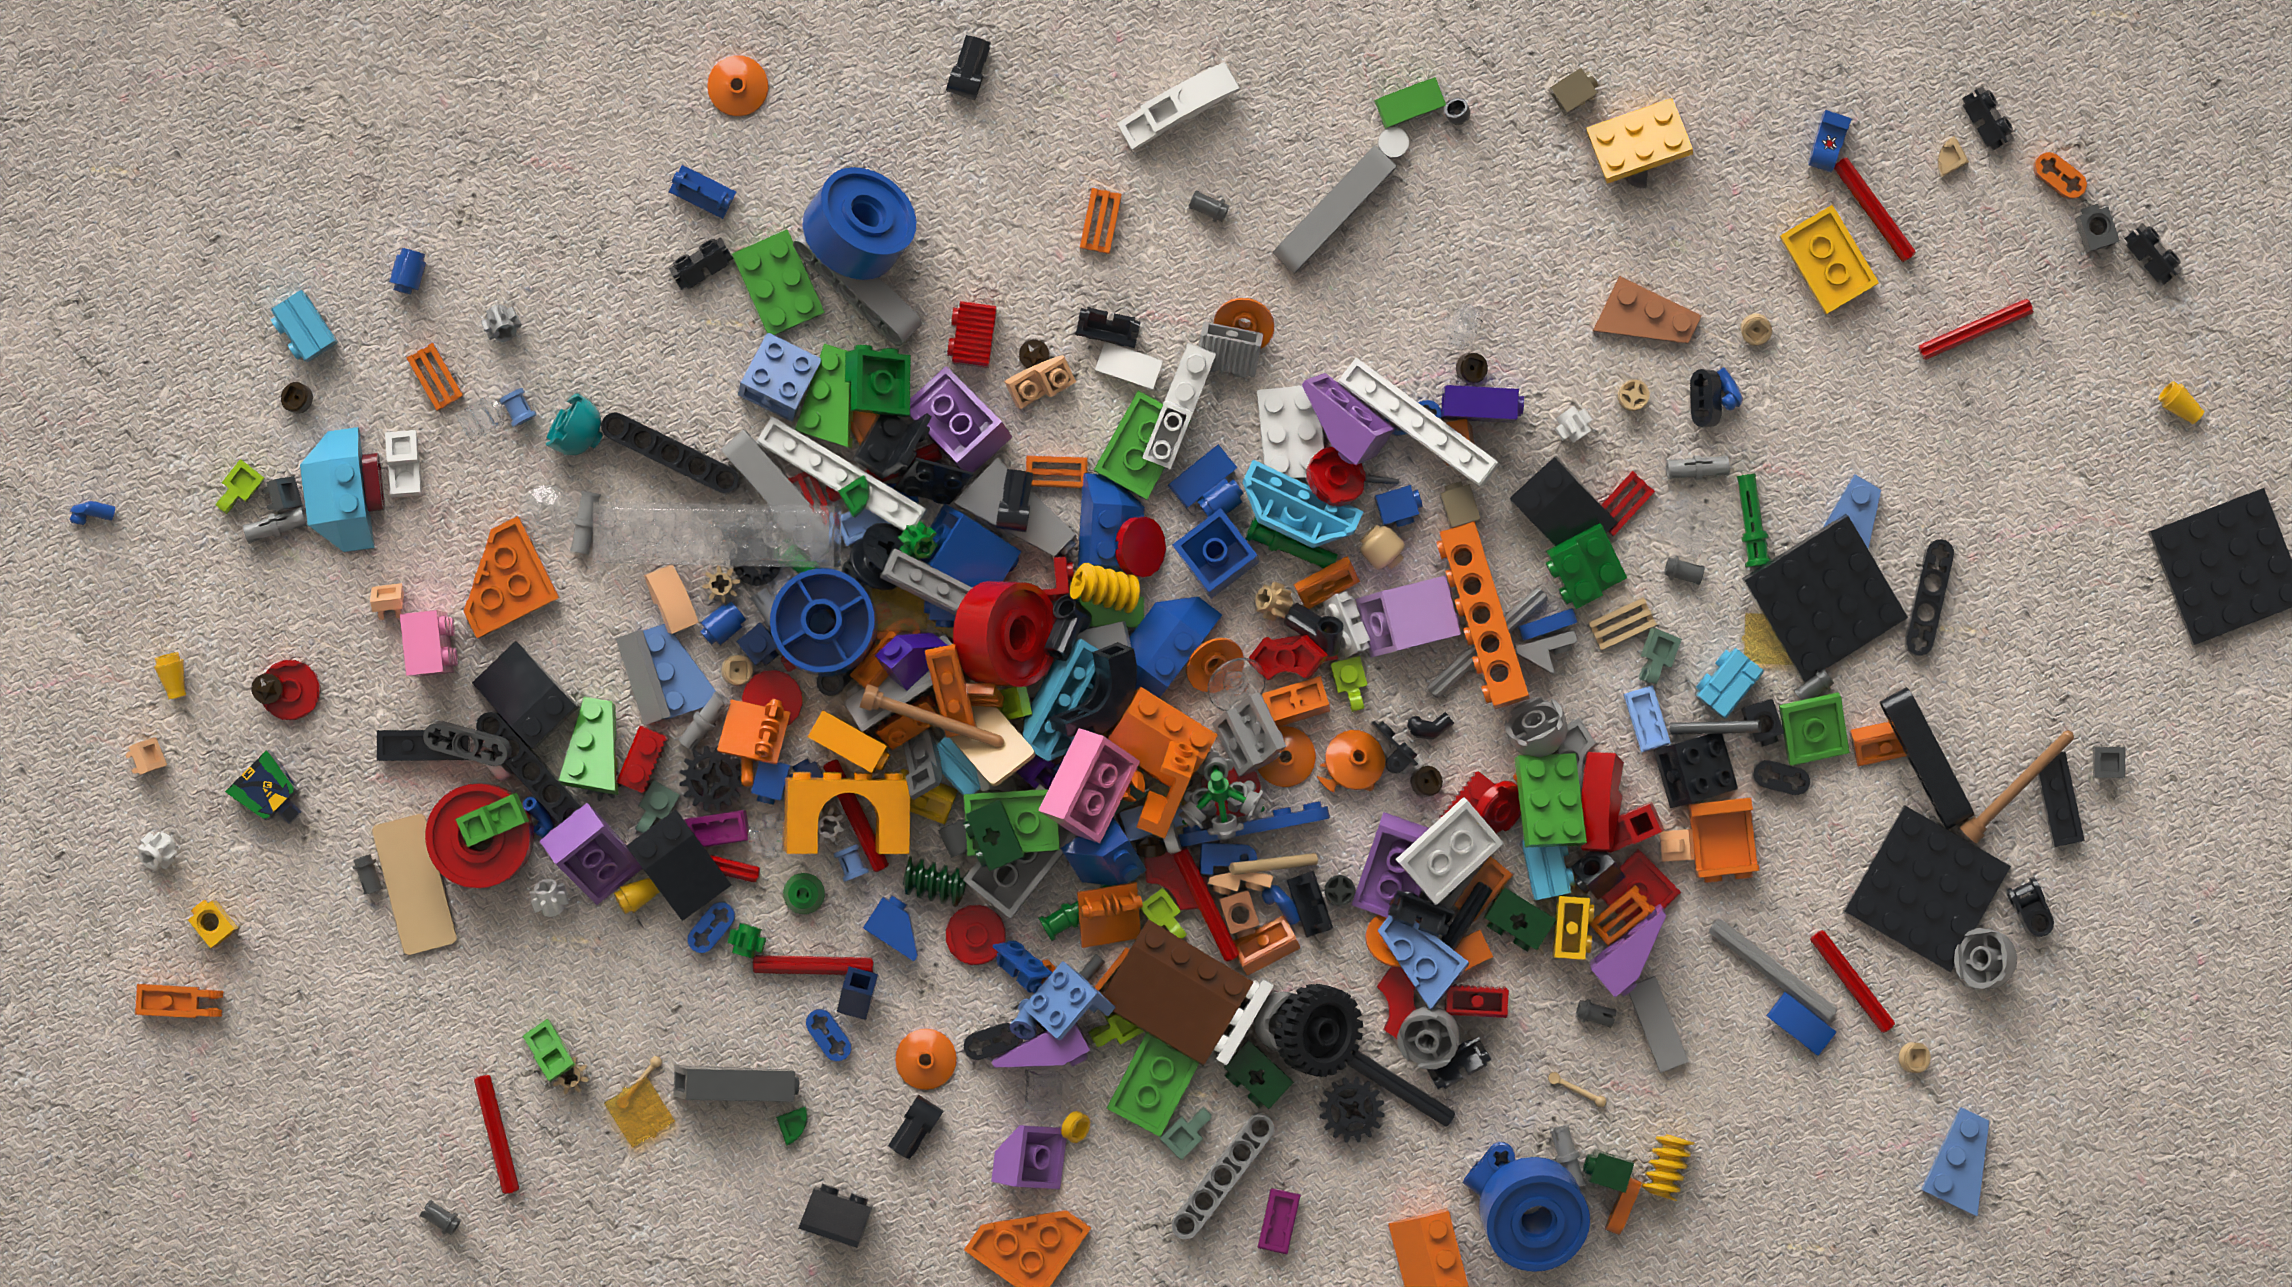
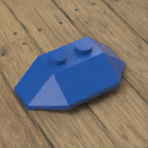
M1084 473L1077 569L1084 563H1091L1093 566H1102L1104 569L1124 572L1120 568L1115 555L1119 542L1116 541V536L1122 524L1129 518L1144 517L1145 507L1127 489L1100 474Z
M1200 597L1155 602L1129 637L1131 648H1134L1137 663L1135 691L1142 687L1160 698L1188 662L1192 653L1200 646L1221 618L1222 614Z

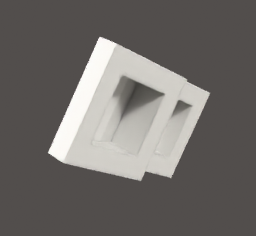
M1104 342L1095 371L1153 390L1163 361L1112 343Z
M416 430L386 432V458L389 467L391 498L422 495Z

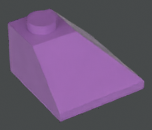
M1019 1125L995 1151L991 1182L1014 1187L1060 1189L1066 1139L1061 1134V1128Z

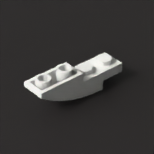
M1223 62L1141 105L1140 110L1117 124L1131 149L1136 150L1185 119L1190 120L1238 91L1240 87L1227 64Z
M1187 343L1142 457L1143 459L1171 469L1216 353Z

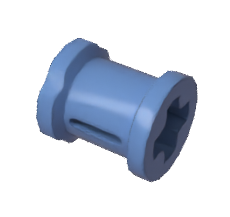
M523 388L517 389L499 399L500 404L505 405L512 419V427L519 426L537 415L535 411H531L523 396Z
M858 844L833 853L834 858H838L843 870L844 882L869 872L868 868L863 866L858 853Z
M1023 999L1019 1003V1013L1010 1023L1011 1032L1024 1040H1030L1037 1033L1036 1025L1038 1021L1024 1009V1005L1029 999Z

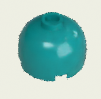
M575 393L567 400V402L572 404L568 409H560L546 437L551 440L546 442V446L564 455L576 456L584 453L589 447L594 449L603 436V433L599 431L602 423L599 410L591 401L578 393Z

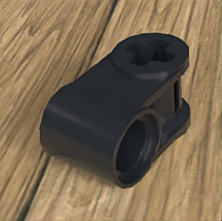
M2029 878L2028 883L2015 889H2006L2008 899L2026 933L2033 937L2048 935L2054 928V919L2036 878ZM2031 892L2030 895L2020 899V896ZM2037 914L2043 916L2046 921V927L2041 932L2035 931L2031 926V920Z

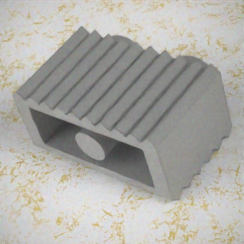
M1203 322L1198 347L1216 353L1210 372L1220 370L1221 372H1231L1236 377L1244 378L1250 376L1252 378L1255 377L1263 333Z

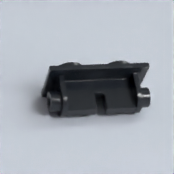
M1982 86L1974 90L1977 95L1976 97L1973 92L1963 97L1962 100L1965 104L1962 106L1973 123L1982 118L1985 120L1986 123L1978 127L1977 130L1986 146H1990L1994 151L2003 145L2002 138L2005 143L2014 139L2011 134L2013 127L2010 121L2005 116L2001 117L1996 109L1998 102L1990 90L1986 91Z
M2141 223L2136 229L2139 233L2138 235L2132 231L2124 238L2127 242L2126 246L2139 261L2149 254L2152 259L2144 267L2156 282L2160 281L2165 285L2173 278L2170 272L2176 276L2182 270L2179 266L2181 261L2171 249L2166 251L2159 242L2161 238L2151 226L2146 227Z
M721 237L717 240L710 239L704 242L699 247V251L690 256L688 254L683 255L673 262L674 266L670 267L669 270L673 278H677L676 282L681 290L686 287L689 290L707 279L701 270L705 266L713 275L730 265L729 261L734 258Z
M1087 307V309L1081 308L1075 335L1135 348L1141 321L1135 320L1133 316L1129 317L1114 313L1113 320H1108L1107 311Z
M1314 870L1286 880L1306 938L1331 930L1333 928L1332 921Z
M1399 890L1390 900V908L1388 910V915L1392 916V920L1411 927L1414 926L1416 918L1421 919L1418 930L1439 937V935L1445 937L1449 928L1447 923L1455 913L1447 909L1443 904L1438 903L1435 905L1433 902L1418 898L1412 892H1402Z
M1478 1037L1474 1040L1462 1042L1458 1046L1455 1056L1451 1058L1446 1066L1438 1069H1427L1438 1090L1442 1087L1447 1089L1463 1079L1459 1069L1464 1067L1470 1076L1488 1066L1487 1062L1491 1061V1058Z

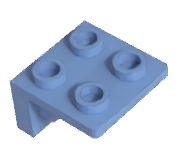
M767 333L740 382L738 396L793 422L798 412L800 401L821 363V358L771 333Z
M1064 961L1059 964L1024 1005V1009L1058 1040L1063 1039L1088 1009L1093 1013L1099 1009L1106 1016H1109L1116 1008L1082 975Z

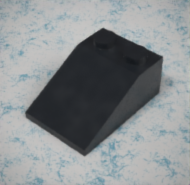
M1554 456L1510 497L1511 501L1555 546L1599 523L1603 526L1606 533L1618 523L1557 456Z
M517 641L509 646L472 682L511 728L532 749H536L580 707Z
M676 809L626 845L682 921L732 886Z
M822 1183L821 1188L815 1186L798 1229L857 1248L862 1241L873 1205L867 1204L868 1198L851 1193L850 1198L838 1194L839 1189L831 1185Z

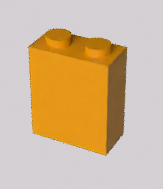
M822 710L808 735V738L871 773H875L877 769L883 770L891 756L887 752L889 748L887 744L862 732L860 729L826 710Z

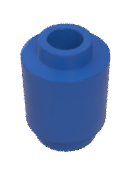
M406 248L401 249L400 255H396L389 280L390 283L395 284L393 290L410 295L412 289L419 291L426 262H424L425 254Z
M1224 478L1202 495L1203 498L1197 503L1207 517L1220 508L1225 514H1228L1243 503L1240 497L1244 493L1234 479L1228 482Z
M730 601L726 606L722 604L701 622L704 628L700 632L711 645L717 642L721 646L742 628L741 624L746 619Z

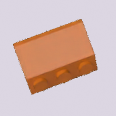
M1140 687L1134 691L1128 708L1116 724L1112 726L1106 738L1140 761L1139 769L1171 787L1174 777L1160 771L1170 741L1187 743L1194 750L1199 751L1192 777L1205 760L1218 734Z
M1447 1208L1388 1223L1404 1287H1469L1450 1213Z

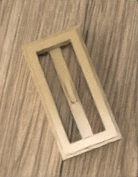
M1644 597L1588 622L1600 650L1657 625ZM1641 606L1642 612L1605 629L1598 630L1597 625ZM1646 617L1647 623L1608 641H1603L1602 636Z

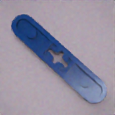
M1321 801L1303 804L1302 811L1291 812V807L1273 810L1274 816L1239 822L1244 824V829L1236 831L1235 837L1329 819L1328 806L1322 807ZM1194 825L1192 828L1190 826L1183 827V833L1178 834L1181 847L1221 840L1218 838V835H1209L1207 829H1201L1198 825Z

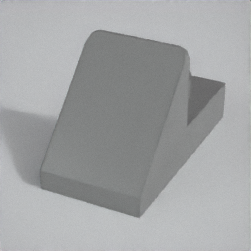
M1573 630L1521 645L1514 649L1517 655L1553 675L1555 672L1548 650L1553 649L1555 655L1572 650L1571 644L1578 641Z

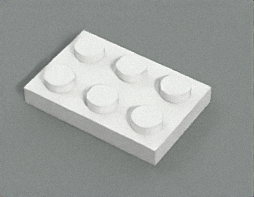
M1293 386L1257 390L1264 465L1294 479L1307 478L1306 469L1309 461L1321 449H1324L1322 425L1303 387Z
M1463 797L1395 860L1427 897L1437 905L1504 842L1468 800Z
M1263 977L1259 983L1253 980V984L1245 996L1249 1000L1244 1009L1238 1008L1230 1021V1024L1233 1025L1228 1035L1223 1033L1214 1048L1218 1052L1216 1054L1217 1060L1225 1065L1229 1063L1272 990L1273 983Z

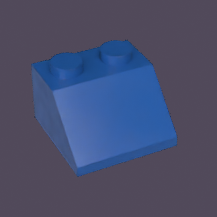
M1221 508L1172 544L1187 568L1211 599L1259 563L1256 552Z
M1114 817L1100 843L1078 836L1060 848L1083 883L1111 886L1126 884L1135 880L1147 870Z

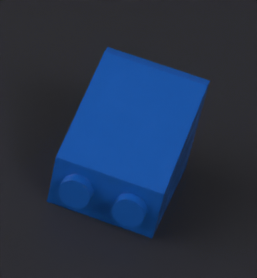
M944 504L930 525L937 533L932 539L938 544V547L934 549L930 558H919V560L973 588L977 584L986 581H1003L1008 572L1013 571L1017 566L1018 556L1021 551L963 513Z

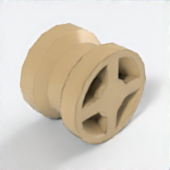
M1629 380L1618 391L1619 404L1628 411H1637L1643 408L1650 396L1648 387L1640 380Z

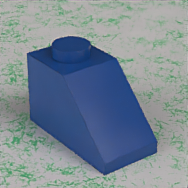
M893 895L890 899L882 897L863 929L912 961H915L918 957V951L910 913L904 910L907 904Z

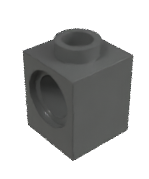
M2095 204L2081 209L2082 215L2075 218L2086 253L2120 241L2109 207L2100 209L2099 205ZM2092 219H2097L2103 224L2101 235H2095L2090 231L2089 223Z

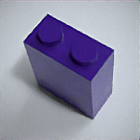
M1445 385L1442 388L1441 419L1514 423L1518 416L1523 415L1524 396H1519V389Z

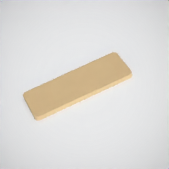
M962 671L965 683H974L973 680L969 678L964 671ZM932 691L929 695L935 702L933 708L940 714L935 691ZM971 706L977 728L1001 735L1004 739L1003 745L995 747L962 735L949 738L991 786H998L1035 757V751L997 707Z
M416 814L378 824L372 829L403 952L407 955L453 944L457 940L441 873L436 869L427 852L425 842L427 820L423 814Z

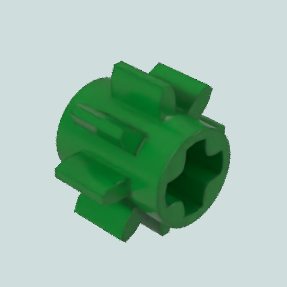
M921 521L917 525H906L902 535L898 537L904 543L900 551L917 560L919 558H930L934 549L938 547V544L932 539L937 533L931 527H926Z
M740 923L738 930L731 929L727 943L734 945L732 953L753 959L756 951L762 953L766 938L760 937L762 929Z

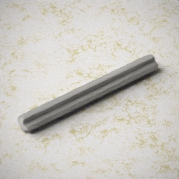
M1535 588L1504 616L1509 633L1514 631L1547 601V595L1540 588ZM1488 638L1483 642L1482 649L1489 653L1499 644V641L1495 638ZM1474 644L1427 686L1434 697L1438 698L1475 666L1472 657L1478 655Z
M1719 918L1712 924L1709 929L1710 934L1823 1021L1829 1022L1837 1012V1008L1730 925Z

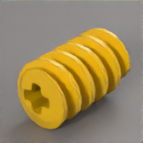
M1084 563L1077 569L1070 586V597L1072 599H1078L1081 596L1083 602H1089L1092 599L1094 605H1099L1102 602L1105 608H1110L1113 605L1116 611H1121L1124 607L1126 613H1131L1135 609L1140 594L1139 581L1135 575H1126L1124 572H1115L1113 569H1104L1102 566H1093L1091 563Z
M1669 1134L1656 1136L1655 1140L1663 1146L1662 1148L1652 1149V1152L1659 1159L1649 1160L1648 1163L1655 1168V1171L1645 1172V1176L1651 1179L1652 1183H1642L1641 1187L1651 1194L1678 1201L1670 1194L1681 1191V1188L1674 1184V1181H1683L1685 1177L1677 1170L1687 1169L1688 1165L1681 1158L1691 1157L1692 1153L1684 1147L1694 1145L1695 1142Z

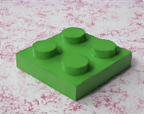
M1838 692L1779 705L1787 761L1790 766L1850 753L1842 699Z

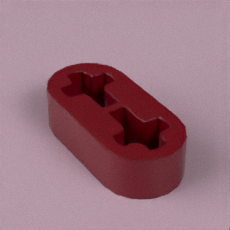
M363 454L362 468L368 511L385 510L379 454Z

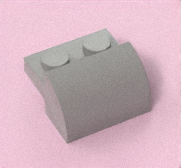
M1260 693L1250 695L1236 708L1226 711L1212 723L1229 758L1233 761V766L1239 777L1271 763L1281 756L1280 751L1286 747L1282 733L1278 730L1269 712V708Z

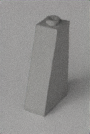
M996 458L954 502L960 508L996 526L999 503L1003 499V488L1008 468ZM1030 491L1028 503L1030 505L1027 531L1002 530L1053 557H1056L1059 553L1064 557L1076 545L1072 540L1076 534Z

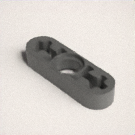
M445 721L434 722L425 729L423 734L425 744L432 750L490 766L503 764L510 758L512 753L509 741L501 736ZM440 729L442 736L451 737L454 735V732L456 735L453 740L443 739L437 742V737L433 733ZM464 735L470 736L474 740L475 747L471 752L465 751L461 747L460 740ZM496 744L498 745V750L502 752L496 758L494 757V752L490 750H484L481 752V755L479 754L482 747L492 748Z

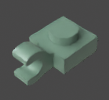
M1651 628L1641 653V657L1648 659V661L1641 669L1639 679L1647 683L1657 684L1662 667H1672L1682 639L1659 629Z
M653 780L638 805L646 810L635 829L644 833L653 826L657 817L662 820L669 815L681 795Z
M1203 1106L1189 1122L1181 1116L1161 1135L1160 1139L1182 1160L1203 1139L1197 1131L1212 1118V1115Z

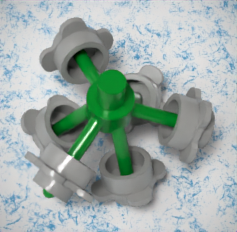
M1210 751L1207 754L1206 760L1197 769V772L1200 775H1204L1209 781L1208 789L1198 788L1194 792L1186 791L1183 799L1187 803L1184 806L1179 804V808L1182 810L1179 816L1183 819L1182 823L1184 825L1188 824L1192 828L1197 824L1202 829L1201 823L1207 818L1205 815L1213 816L1217 811L1215 802H1218L1220 815L1212 819L1213 827L1208 828L1207 832L1209 835H1218V838L1222 840L1231 839L1236 836V831L1244 829V824L1237 823L1235 815L1226 814L1224 801H1228V809L1232 812H1237L1241 809L1240 812L1248 815L1246 820L1249 821L1252 814L1258 817L1259 813L1265 810L1263 805L1266 800L1260 798L1263 790H1260L1259 793L1254 792L1256 785L1250 780L1245 783L1233 782L1229 785L1226 777L1228 776V771L1233 769V761L1221 757L1218 751Z

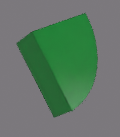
M865 475L838 490L854 518L862 513L869 500L870 489Z
M806 1106L776 1117L786 1146L796 1141L803 1133L807 1123Z

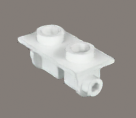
M1346 591L1341 594H1335L1323 602L1325 616L1336 617L1344 625L1340 649L1343 651L1345 658L1352 656L1358 651L1362 652L1369 649L1368 642L1371 640L1363 622L1353 625L1351 621L1360 616L1353 597L1349 596Z

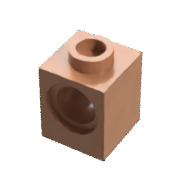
M1249 890L1219 898L1230 934L1237 933V937L1240 938L1255 933L1254 927L1259 926V921ZM1237 906H1244L1249 911L1248 920L1241 924L1234 922L1231 917L1232 910Z

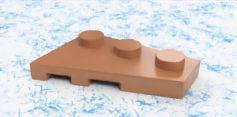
M1619 276L1592 331L1688 344L1702 315Z

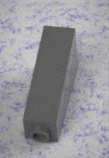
M674 1066L673 1096L685 1100L794 1102V1095L799 1093V1078L795 1076V1071L789 1069Z

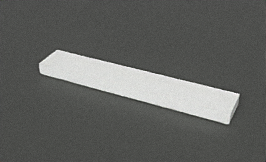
M1358 358L1354 359L1338 380L1340 385L1478 487L1482 488L1500 465L1498 461Z
M773 416L756 441L759 445L837 492L865 475L870 489L869 500L865 508L902 531L905 530L906 525H917L927 512L926 508Z

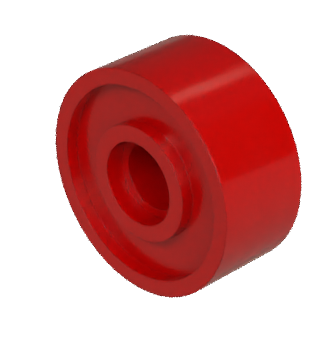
M986 581L977 584L969 590L958 607L953 628V643L956 644L961 668L969 678L977 683L1026 687L1036 683L1046 674L1054 657L1048 656L1043 649L1056 620V617L1053 615V604L1047 594L1038 586L1027 582Z
M468 784L448 792L436 803L426 824L425 842L432 863L444 877L464 887L486 888L502 884L521 871L527 863L534 845L533 821L524 806L523 808L529 821L494 836L492 844L485 850H479L473 845L467 847L456 821V818L513 794L512 792L493 784Z

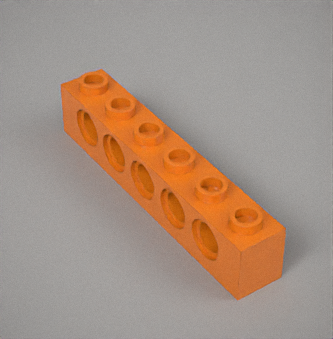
M1475 521L1439 532L1442 540L1436 542L1441 559L1448 558L1451 568L1445 570L1450 588L1457 587L1460 597L1454 599L1459 617L1466 616L1469 626L1463 628L1468 646L1474 644L1478 656L1472 657L1477 675L1484 674L1487 685L1481 686L1486 704L1492 702L1494 708L1498 709L1530 699ZM1462 551H1467L1472 555L1471 562L1466 566H1460L1455 562L1457 554ZM1476 580L1481 583V589L1477 594L1470 595L1464 591L1465 584L1468 581ZM1486 609L1490 612V618L1486 623L1479 624L1473 620L1474 613L1477 610ZM1486 639H1497L1499 641V648L1492 653L1485 652L1482 649V645ZM1496 667H1504L1508 670V677L1502 682L1494 681L1491 678L1492 671Z

